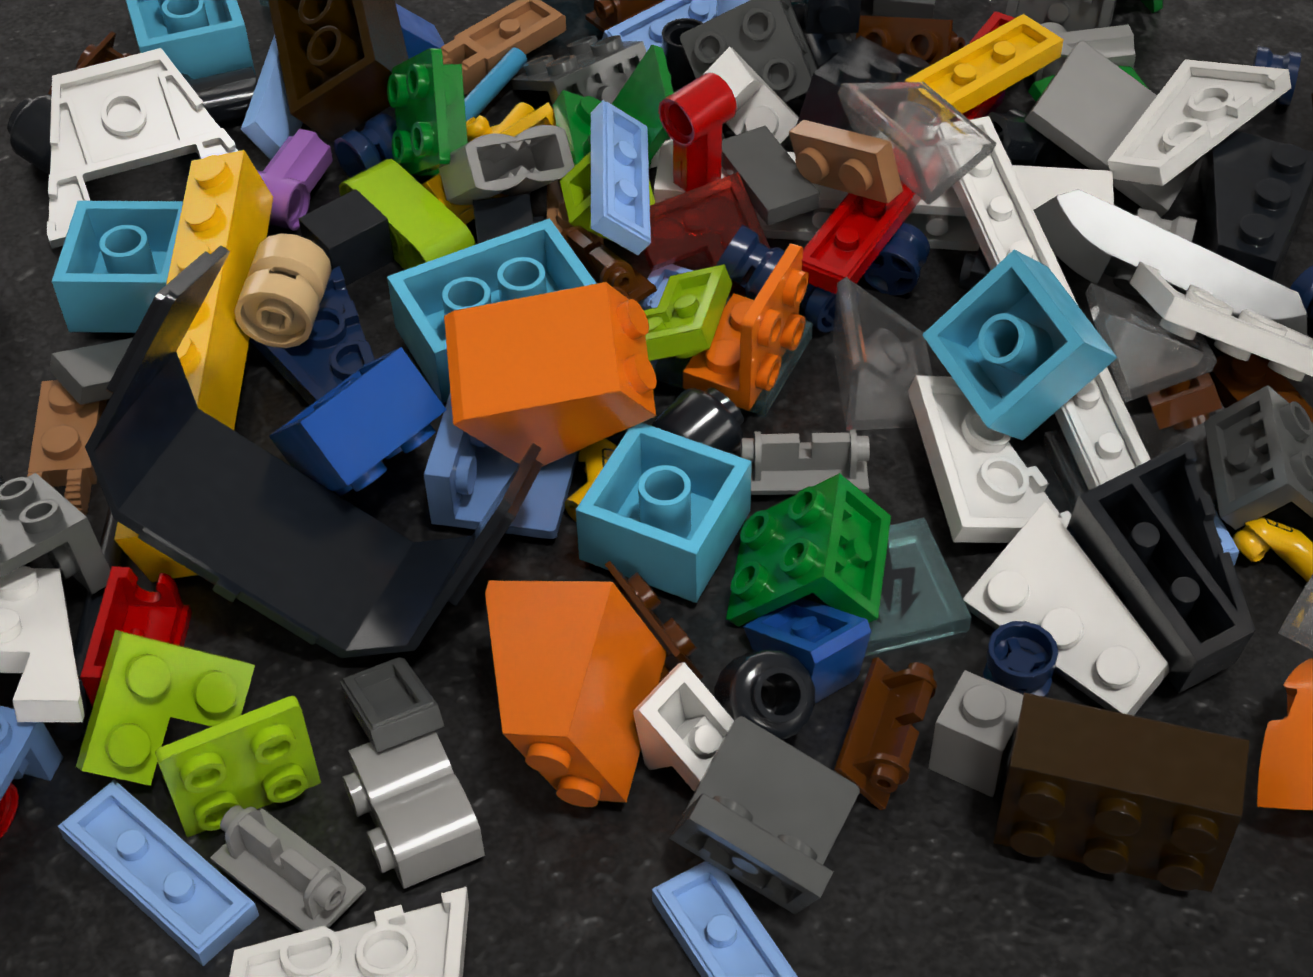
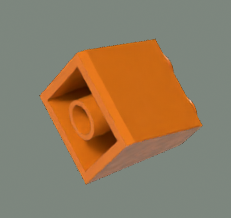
M607 282L454 310L444 315L453 425L518 464L532 443L541 447L536 460L542 463L543 467L656 416L653 389L656 387L657 380L655 371L648 359L645 337L649 332L648 319L637 301L634 299L629 300Z
M489 580L485 597L503 735L525 757L526 764L538 771L557 790L556 795L561 800L579 807H595L598 801L627 803L641 751L633 711L659 684L667 655L666 650L613 582Z

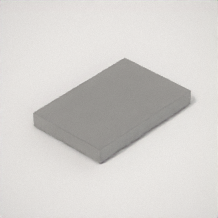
M1080 40L1071 50L1024 121L1089 169L1110 171L1108 159L1157 95L1083 40ZM1200 158L1164 186L1113 179V187L1143 209L1156 211L1161 218L1171 207Z

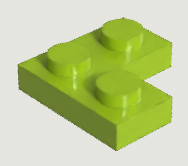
M725 264L669 277L658 307L644 310L649 323V332L645 335L649 361L671 356L689 358L706 349H710L732 287Z
M115 630L76 767L84 772L151 786L158 762L155 751L162 747L170 717L213 727L240 716L255 665Z

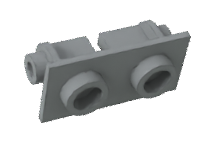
M856 430L840 433H812L811 442L801 443L799 433L761 434V431H755L754 438H741L740 455L742 458L752 461L751 495L797 494L802 489L808 486H815L839 473L863 493H869L866 462L869 461L870 456L869 436H857Z
M236 805L230 808L223 816L220 828L226 832V843L210 857L211 862L302 932L324 925L329 928L366 891V887L264 809L257 810L255 807L244 809Z

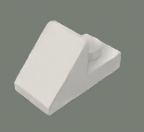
M729 47L705 72L719 75L726 81L734 94L737 106L736 115L726 124L736 135L766 125L782 147H784L791 140L789 131L796 126L799 117L733 48Z
M685 662L677 664L633 711L644 764L649 770L672 766L695 792L731 724L734 722L732 717Z

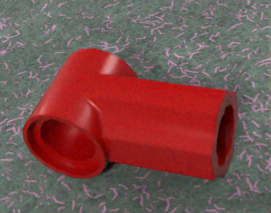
M705 73L659 103L660 121L664 130L673 140V183L686 192L693 190L709 192L721 184L722 125L736 115L737 106L731 88L726 81L714 73Z

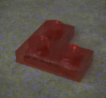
M737 172L651 205V244L643 251L651 271L703 251L706 252L711 267H714L742 225L756 232L759 235L760 243L768 248L770 246L740 175ZM732 282L726 303L733 293L745 297L744 288Z

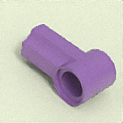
M298 129L294 136H289L266 168L263 171L257 170L273 196L269 225L292 231L298 230L300 228L298 218L308 213L310 192L333 161L331 147L325 144L316 132Z

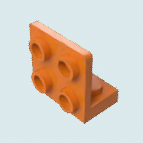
M789 244L755 300L733 293L723 309L710 349H706L693 356L683 371L684 389L697 388L705 391L707 388L713 387L727 396L737 407L750 411L762 390L770 391L773 388L780 372L783 355L787 349L794 351L798 347L805 329L806 318L799 315V307L807 289L809 276L807 272L802 271V246Z

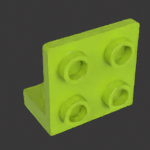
M288 696L162 746L155 751L159 767L187 838L206 830L221 829L220 823L223 816L230 808L236 805L244 809L248 807L259 809L274 802H287L298 797L306 789L321 783L302 709L296 696Z

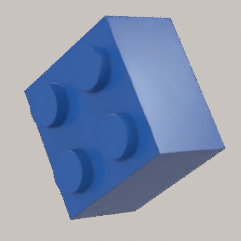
M402 347L365 364L269 435V437L293 468L330 491H335L338 496H342L351 489L357 492L380 477L387 470L381 461L384 458L388 460L402 450L405 454L409 453L428 440L436 432L430 423L447 409Z

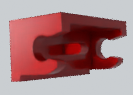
M111 567L80 676L92 707L115 630L184 646L192 611L190 605H183L177 584L168 574L161 572L157 581V592H150L139 587L137 584L138 577L130 567Z

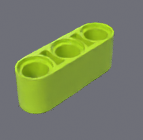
M386 159L341 182L339 185L340 196L357 189L388 219L394 260L405 270L476 245L473 235L462 220L393 159Z

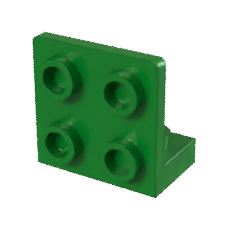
M655 45L650 46L612 103L618 109L647 126L649 168L651 160L665 140L671 139L662 126L658 109L659 103L674 93L664 50ZM562 90L553 104L556 126L566 131L574 166H576L591 152V112L601 101L591 96L583 97Z
M429 48L394 66L392 74L388 79V101L390 106L395 108L397 130L392 137V155L394 161L400 164L414 178H432L439 173L440 167L450 164V153L468 143L462 64H443L441 48Z
M840 473L815 486H808L796 495L766 510L754 513L745 521L740 533L741 542L735 574L731 581L727 620L738 627L811 593H814L830 607L868 620V623L877 620L891 515Z

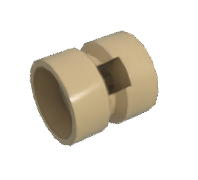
M283 233L268 236L259 243L247 275L248 277L234 310L236 322L245 334L259 343L278 348L299 346L309 338L332 272L330 259L323 249L311 240L298 235Z

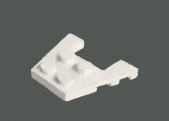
M161 48L52 76L51 166L48 182L49 221H47V236L51 248L63 246L77 201H90L85 182L194 152L198 153L199 158L202 159L211 155H222L238 151L234 141L224 128H220L204 108L203 101Z
M22 566L0 578V673H23L12 700L17 722H83L85 716L60 568H30Z

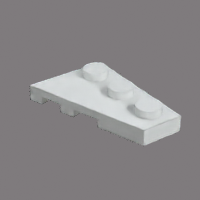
M1185 59L1108 159L1109 170L1112 171L1113 179L1164 186L1291 89L1289 69Z
M1140 261L1130 284L1162 317L1159 325L1164 329L1189 340H1194L1197 332L1216 339L1214 343L1216 348L1240 360L1248 361L1252 353L1270 360L1268 363L1269 368L1295 381L1301 382L1305 374L1313 377V338L1250 310L1243 309L1239 317L1236 318L1232 316L1233 307L1214 297L1212 293L1190 284L1186 294L1180 293L1160 275L1159 269Z

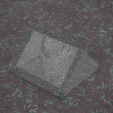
M925 82L843 83L838 92L853 132L890 141L900 180L928 205L987 158L997 144Z
M847 277L837 283L833 348L846 431L918 427L908 390L916 375L933 376L926 340L922 336L924 332Z
M1090 283L1085 295L1098 333L1117 356V359L1110 366L1124 403L1212 372L1217 359L1203 334L1197 332L1194 340L1175 335L1159 325L1162 317L1155 310Z

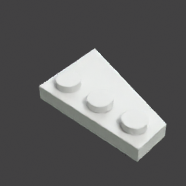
M916 375L908 390V394L953 542L1010 543L1044 501L1048 503L1067 528L1071 518L1070 512H1058L1044 492L1049 483L1037 466L1026 467L1009 443L1011 436L987 428L952 377Z
M1046 501L1043 502L962 599L968 611L995 630L1001 625L1012 621H1027L1047 630L1056 641L1058 648V658L1054 672L1109 711L1134 716L1169 673L1166 659Z
M467 887L441 893L442 903L404 913L402 905L375 911L376 921L334 932L324 925L234 950L229 977H463L469 911Z

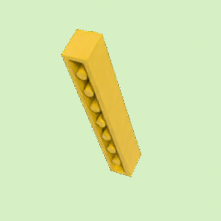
M245 150L222 155H211L191 161L166 283L167 285L205 251L211 254L220 245L230 251L176 352L197 407L232 430L235 428L250 336L245 334L237 324L234 310L248 277L247 275L259 243L267 238L273 203L271 192ZM117 522L114 540L151 582L158 581L161 572L168 574L173 579L198 575L138 538L139 534Z

